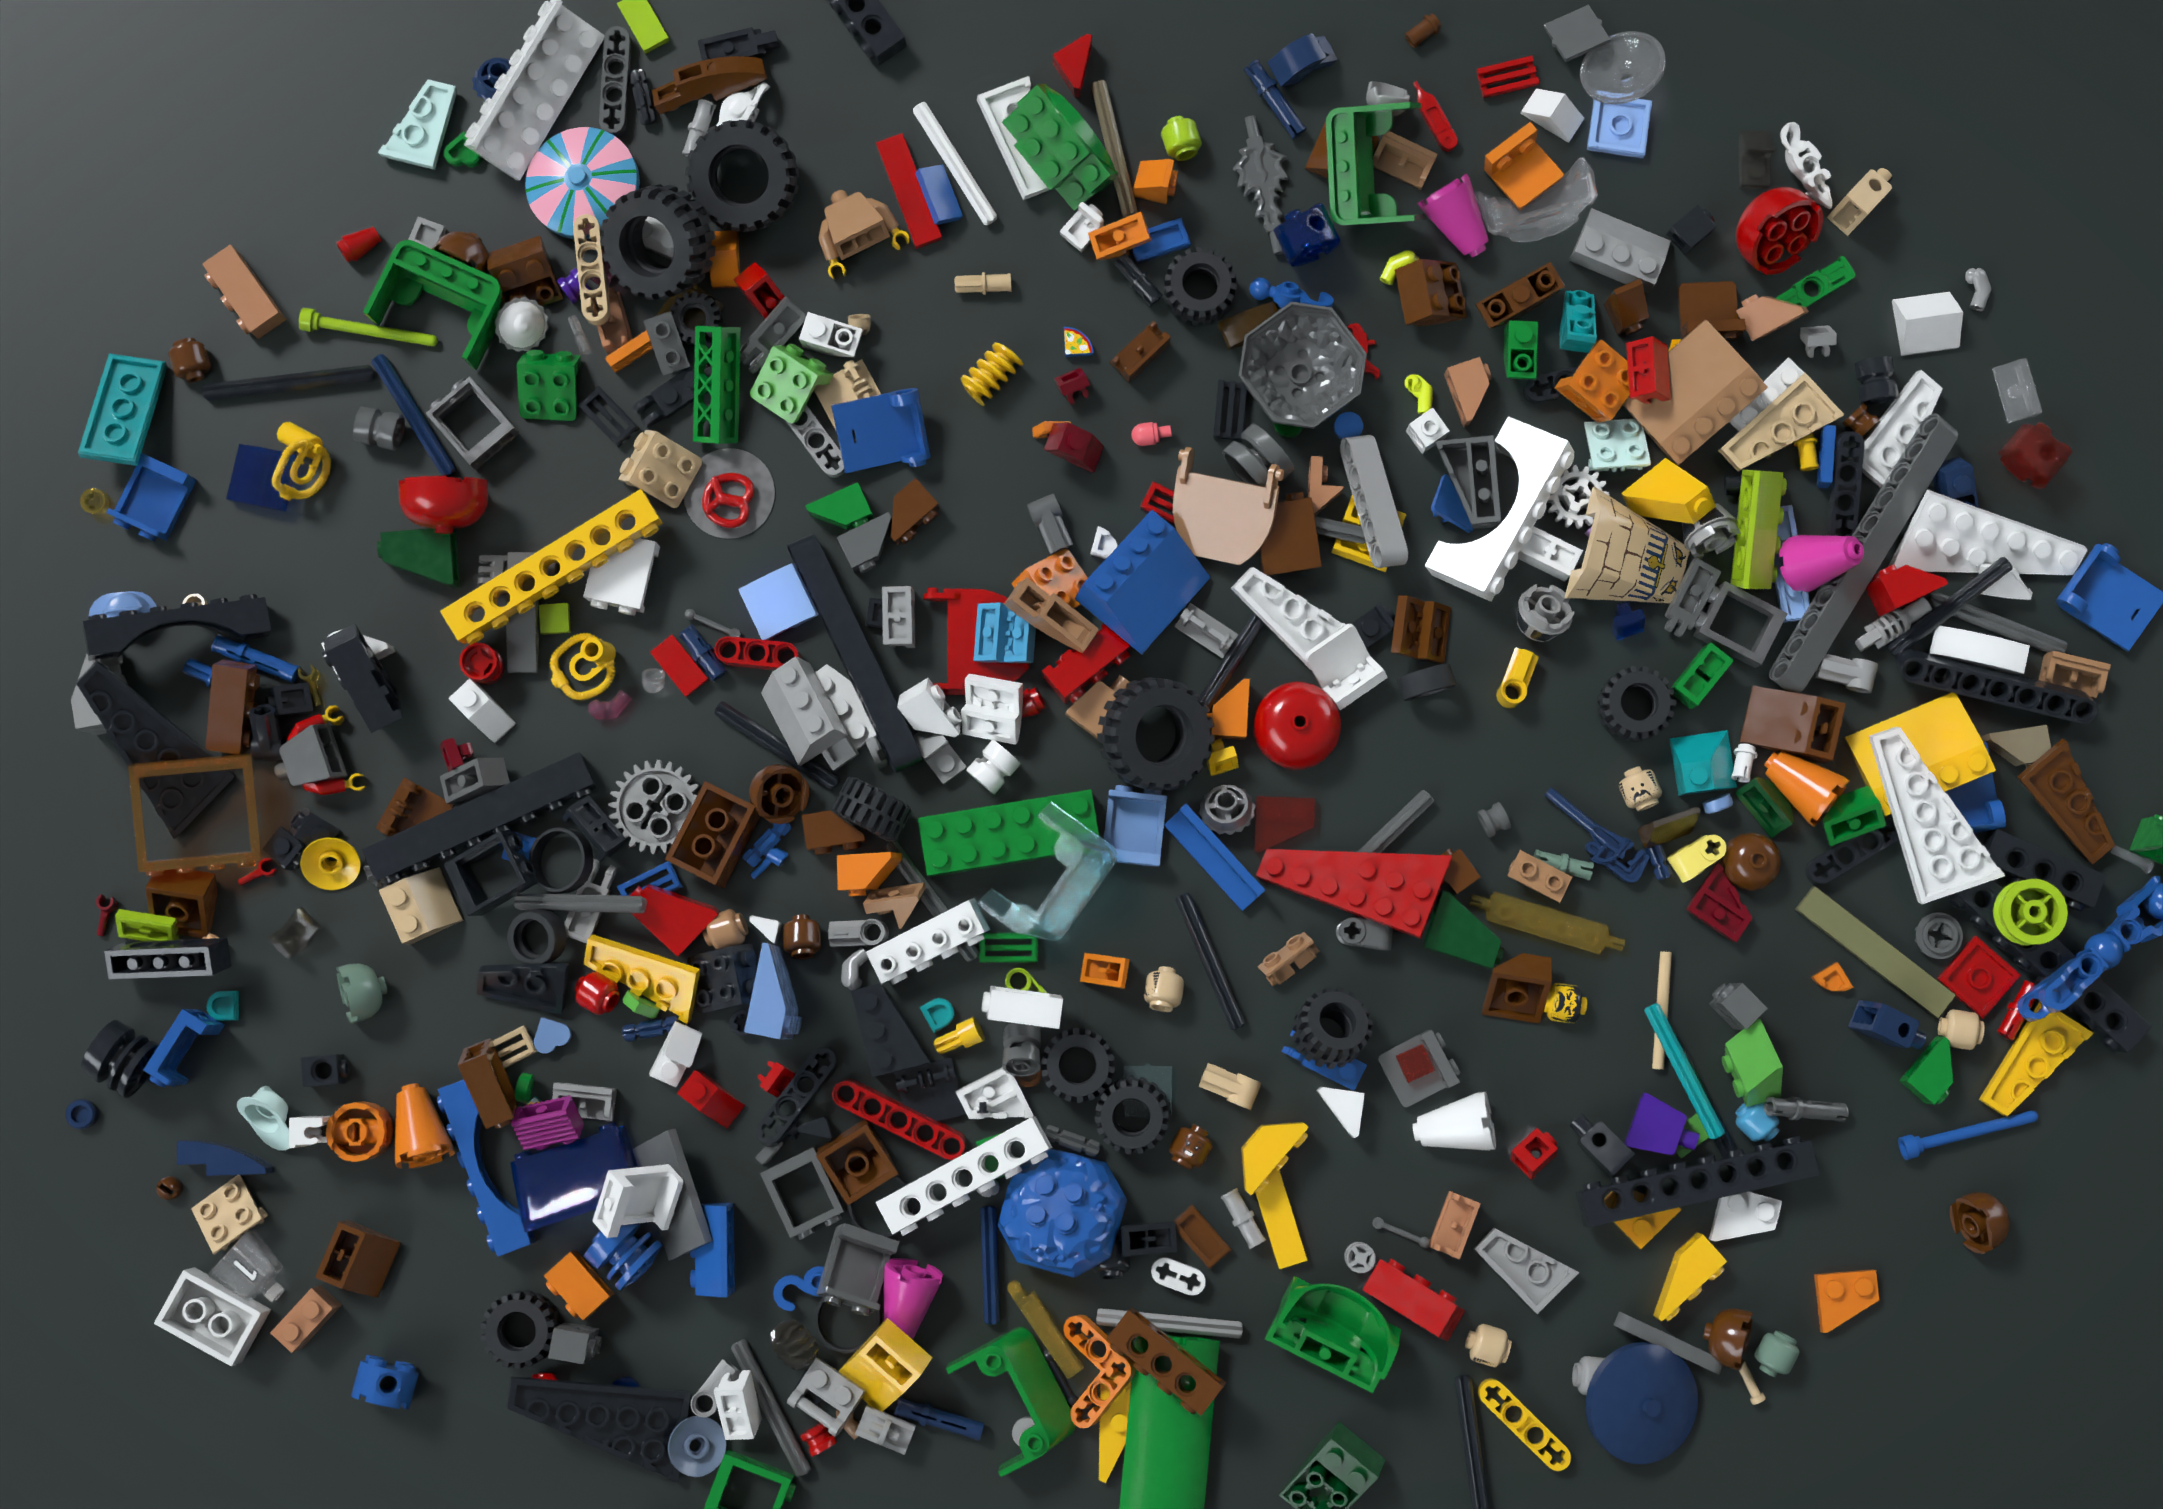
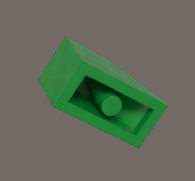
M858 482L805 505L810 516L847 530L855 529L874 519Z
M1868 785L1840 795L1822 819L1830 846L1886 826L1881 803Z
M1936 1036L1899 1080L1925 1104L1935 1105L1936 1102L1938 1104L1943 1102L1950 1093L1948 1088L1953 1083L1950 1043L1945 1036Z

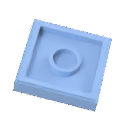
M1596 92L1593 101L1587 150L1643 158L1646 150L1652 101Z

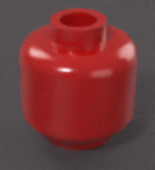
M591 972L586 976L580 977L575 985L576 1002L596 1015L611 1012L618 1004L620 993L618 992L617 983L599 972Z

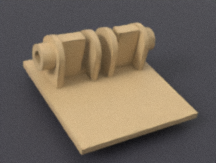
M862 359L857 362L853 360L846 362L843 365L844 369L833 375L829 385H816L814 388V392L835 430L831 405L881 394Z
M241 1175L235 1176L191 1208L213 1254H216L221 1249L226 1250L228 1245L237 1239L240 1240L243 1237V1233L246 1235L250 1233V1228L255 1227L259 1223L262 1224L264 1218L267 1217V1213L262 1207L257 1208Z

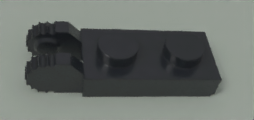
M694 364L650 392L651 395L645 396L633 406L636 413L645 411L656 402L661 408L648 415L642 421L645 427H651L665 417L668 419L694 401Z

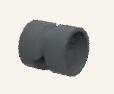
M361 406L354 421V441L371 446L377 442L379 447L396 451L404 435V415L394 412H384L381 414V411L377 408Z
M1011 1023L1004 1028L1003 1046L1005 1049L1003 1051L1002 1067L1006 1073L1022 1077L1039 1072L1041 1068V1052L1039 1049L1041 1047L1042 1034L1039 1026Z

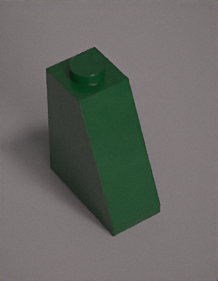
M435 528L380 532L381 541H377V553L384 563L453 589L460 588L455 530H453L452 534L435 533Z
M1439 892L1422 948L1486 969H1493L1494 964L1499 965L1504 951L1503 948H1500L1502 940L1449 892Z

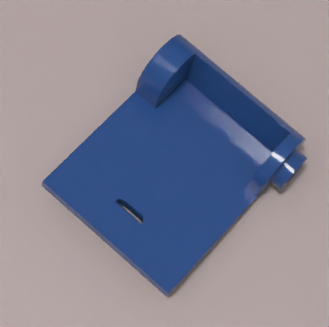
M917 388L902 389L831 405L845 473L899 461L909 463L910 467L925 465L926 459L931 457Z
M2108 543L2103 545L2096 544L2058 596L2056 603L2065 612L2128 652L2163 604V592L2119 564L2121 558L2118 555L2119 551L2114 546Z
M1983 742L1989 753L1987 742ZM1993 772L1945 791L1973 829V833L2006 827L2005 811L2001 800L1997 799Z

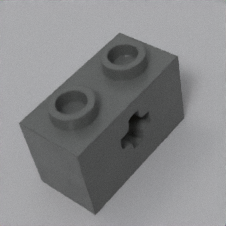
M1743 983L1722 984L1712 993L1711 996L1714 999L1709 1003L1733 1029H1748L1768 1009Z
M567 1322L558 1325L553 1329L548 1358L578 1364L587 1363L594 1358L595 1354L600 1353L602 1336H598L600 1328Z

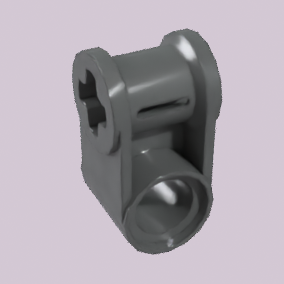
M1353 917L1338 924L1336 937L1339 942L1347 946L1391 951L1393 929L1368 919ZM1350 924L1353 930H1357V935L1352 936L1351 939H1349L1348 933H1344V929L1349 927Z

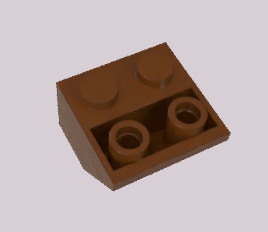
M540 235L488 253V270L490 275L502 287L501 300L503 304L510 302L514 298L527 297L529 300H536L538 305L544 306L563 299L550 257Z
M1420 259L1395 269L1406 325L1428 326L1467 318L1466 301L1462 293L1457 263Z
M351 1220L339 1221L315 1278L344 1290L377 1298L402 1242Z

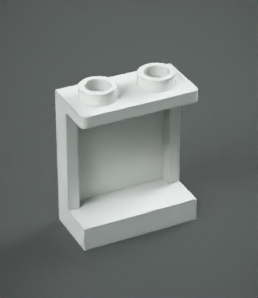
M610 533L600 534L597 544L606 545L610 541ZM639 538L633 542L634 546L623 553L617 551L609 556V561L599 568L591 567L583 595L584 598L591 601L590 606L607 610L608 605L619 608L618 612L635 616L636 612L644 613L645 607L643 603L654 557L658 558L660 550L657 542Z
M669 1164L608 1170L593 1222L607 1238L618 1237L621 1225L655 1222L661 1230H668L682 1190L683 1179Z

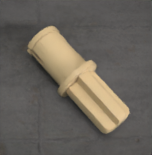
M982 272V275L956 276L954 280L955 291L957 293L983 292V295H986V292H1011V273L985 275V272Z

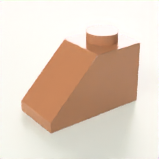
M1757 294L1742 301L1743 307L1736 310L1740 319H1745L1746 331L1752 341H1757L1809 312L1807 307L1768 296L1759 298Z
M1480 357L1448 367L1444 373L1463 427L1469 426L1490 384L1489 380H1491L1490 369L1486 363H1482Z

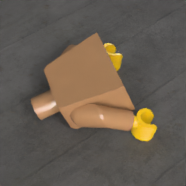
M838 190L832 194L831 201L833 204L827 206L824 210L826 219L821 223L819 242L826 261L829 260L830 262L828 274L834 280L833 269L835 267L842 268L844 277L847 273L846 268L838 262L837 257H840L842 261L890 237L888 232H891L893 235L892 245L895 249L900 250V246L896 242V237L902 236L906 243H909L908 233L898 229L897 226L899 224L886 204L872 198L866 199L861 192L848 196L844 190Z

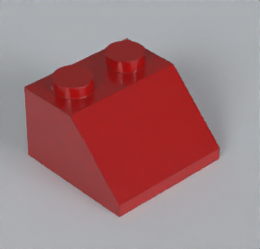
M1895 564L1874 574L1872 582L1868 584L1866 591L1879 617L1936 591L1947 585L1948 582L1946 578L1909 565H1904L1897 569Z

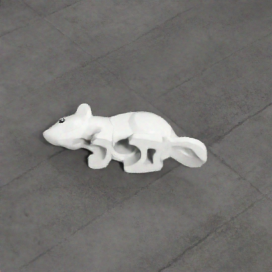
M763 82L748 92H739L728 96L722 103L719 122L716 126L729 120L755 122L759 113L757 108L758 102L770 86Z
M1787 123L1781 130L1780 138L1786 148L1785 160L1789 170L1802 182L1807 190L1805 194L1818 205L1831 209L1832 198L1830 189L1825 184V180L1829 179L1831 175L1828 170L1820 168L1819 160L1822 157L1820 152L1810 141L1800 140V128L1797 123ZM1787 132H1790L1789 143H1788L1787 137H1786V136H1787Z

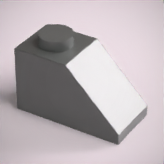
M889 512L837 537L854 573L857 571L865 573L876 567L875 562L881 559L892 527V518Z
M476 758L440 776L446 804L477 798L510 783L504 758Z

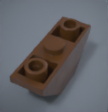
M1549 262L1476 303L1475 306L1489 329H1493L1507 324L1509 320L1515 321L1536 309L1562 290L1565 285L1552 263Z

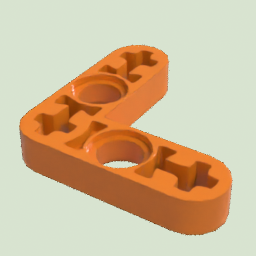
M1076 1315L1066 1320L1063 1329L1064 1334L1100 1370V1373L1073 1405L1070 1413L1074 1425L1079 1428H1088L1095 1425L1133 1379L1136 1368L1133 1366L1135 1362L1126 1354L1122 1357L1110 1348L1111 1342L1106 1339L1108 1335L1085 1315ZM1082 1323L1081 1331L1084 1334L1076 1335L1074 1333L1076 1327L1073 1324ZM1093 1333L1094 1336L1088 1340L1086 1336L1091 1335ZM1097 1340L1102 1341L1106 1345V1354L1103 1357H1098L1093 1351V1345ZM1124 1363L1126 1365L1124 1367L1126 1374L1117 1376L1115 1380L1108 1378L1117 1373L1119 1368L1116 1364ZM1100 1383L1106 1384L1110 1390V1396L1107 1400H1102L1097 1395L1096 1391ZM1092 1403L1097 1405L1088 1412L1090 1419L1083 1420L1081 1418L1083 1412L1080 1409L1088 1408Z

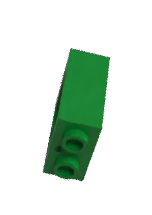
M728 1449L724 1454L704 1509H728L720 1506L735 1466L782 1484L773 1509H782L785 1501H791L797 1486L792 1483L794 1475Z

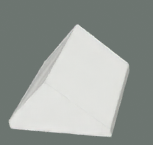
M1950 292L1892 300L1901 356L1959 348L1963 311Z

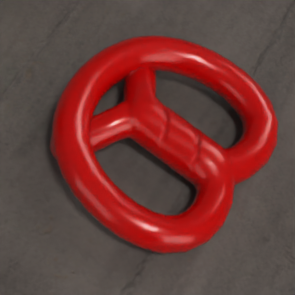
M724 473L712 477L706 485L702 497L703 511L708 519L725 528L742 526L748 520L749 502L754 495L752 481L739 473ZM729 481L739 482L745 486L746 492L744 496L723 493L721 483ZM714 491L716 498L711 502V496ZM723 504L740 508L741 514L736 519H725L718 516L714 510Z

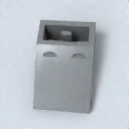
M87 654L79 678L96 661H88ZM123 655L116 658L98 660L127 684L120 668V664L123 663ZM76 684L71 698L75 729L94 735L107 733Z

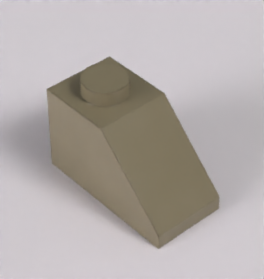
M2047 725L1981 736L1982 741L1987 742L1991 750L2014 766L2025 765L2026 769L2051 748Z

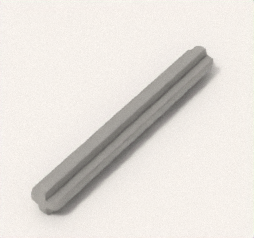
M1100 1308L1097 1311L1096 1323L1098 1325L1116 1327L1127 1311ZM1139 1312L1161 1331L1241 1338L1243 1333V1324L1239 1321Z

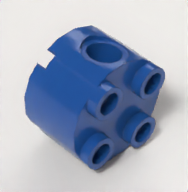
M367 1354L365 1360L360 1361L351 1397L359 1400L361 1395V1397H366L365 1402L397 1409H400L401 1406L404 1409H410L419 1373L416 1372V1367L411 1363L397 1360L395 1366L386 1364L387 1361L384 1358ZM392 1376V1382L388 1387H379L383 1377Z

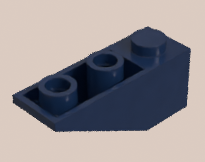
M1960 457L1944 460L1933 478L1935 492L1979 508L1973 465Z

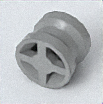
M1354 1242L1346 1248L1344 1260L1352 1271L1365 1273L1374 1266L1375 1253L1369 1245L1363 1242Z

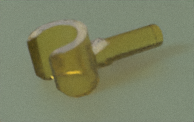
M310 664L312 672L309 676L305 677L304 670L299 667L298 675L306 683L309 682L315 706L321 705L322 701L316 683L319 679V671Z

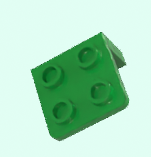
M529 350L523 353L517 362L519 414L522 418L564 421L576 419V374L581 367V355H572L568 351L544 354L541 350Z

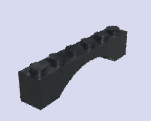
M249 594L239 597L240 600L228 602L227 598H218L211 600L208 605L198 606L197 602H188L181 604L180 608L168 610L167 606H157L150 608V612L138 614L137 610H127L120 612L119 616L107 618L106 614L89 616L88 620L83 621L88 661L120 657L132 644L144 636L174 626L212 628L227 633L239 641L269 637L271 626L266 598H258L256 594Z

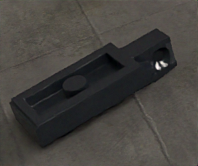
M753 27L698 40L702 60L730 56L760 58V56L766 55V50L780 47L775 30L761 33V29L753 30Z

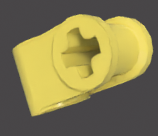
M1705 835L1675 851L1667 859L1682 883L1721 859L1726 852V843L1720 836ZM1706 842L1715 843L1716 847L1713 848L1714 854L1705 852V849L1708 847Z

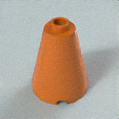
M1781 751L1779 755L1774 752L1764 764L1768 768L1765 773L1767 777L1813 827L1820 823L1822 820L1820 817L1823 812L1828 813L1846 789V785L1850 782V780L1842 775L1785 751Z
M418 1083L403 1086L401 1088L402 1091L396 1095V1167L402 1168L401 1163H408L409 1168L435 1164L443 1161L442 1155L448 1152L449 1157H452L455 1154L454 1146L427 1089L419 1087Z

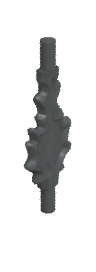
M1252 115L1245 118L1249 137L1246 140L1247 147L1239 150L1242 158L1233 167V171L1238 172L1240 175L1237 187L1245 186L1244 197L1255 193L1254 201L1258 202L1255 217H1263V227L1266 229L1267 234L1270 235L1273 254L1280 255L1285 253L1281 236L1282 222L1280 220L1284 213L1277 205V200L1280 196L1276 192L1284 191L1280 185L1281 180L1290 181V177L1282 167V162L1288 158L1274 151V143H1266L1263 137L1259 134L1256 116Z

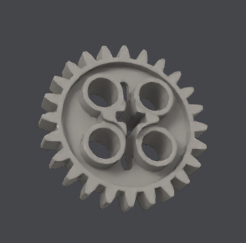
M657 760L655 768H652L650 762L645 761L644 770H641L635 764L633 765L634 775L625 771L624 776L627 781L625 783L616 781V784L621 788L620 792L611 791L610 793L617 798V802L608 804V806L616 809V812L609 815V818L619 821L615 826L618 830H624L622 835L626 839L631 837L630 847L633 848L640 843V852L644 853L648 846H650L653 855L657 854L659 847H661L665 854H668L669 845L673 844L697 797L694 792L700 786L698 784L689 785L693 776L689 774L682 777L684 768L681 766L673 772L674 763L669 762L663 768L662 761ZM651 780H657L659 782V790L653 795H648L646 792L647 783ZM668 785H671V786H672L671 791L668 792V793L665 795V797L662 799V797H663V795H664V793H665V791H666L667 786H668ZM676 795H681L684 800L682 808L672 810L670 807L671 799ZM653 802H660V806L663 808L660 813L657 811L653 813L654 809L651 807ZM641 804L643 807L642 816L638 819H632L630 816L631 807ZM651 816L646 829H642V824ZM659 820H665L668 824L667 831L662 835H657L654 831V825Z

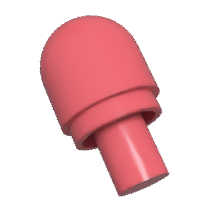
M1153 422L1138 424L1132 430V440L1139 446L1156 445V443H1160V438L1172 437L1171 425L1158 427V423Z

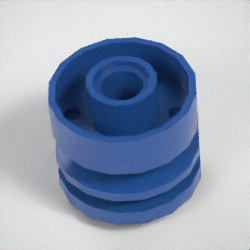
M641 1223L621 1225L618 1237L607 1238L599 1231L592 1240L593 1244L583 1256L597 1270L604 1267L607 1263H611L613 1267L610 1269L606 1279L610 1281L620 1272L622 1277L615 1284L619 1291L629 1284L636 1282L650 1268L664 1245L657 1240L647 1248L645 1245L653 1236L651 1232L637 1239L634 1235Z

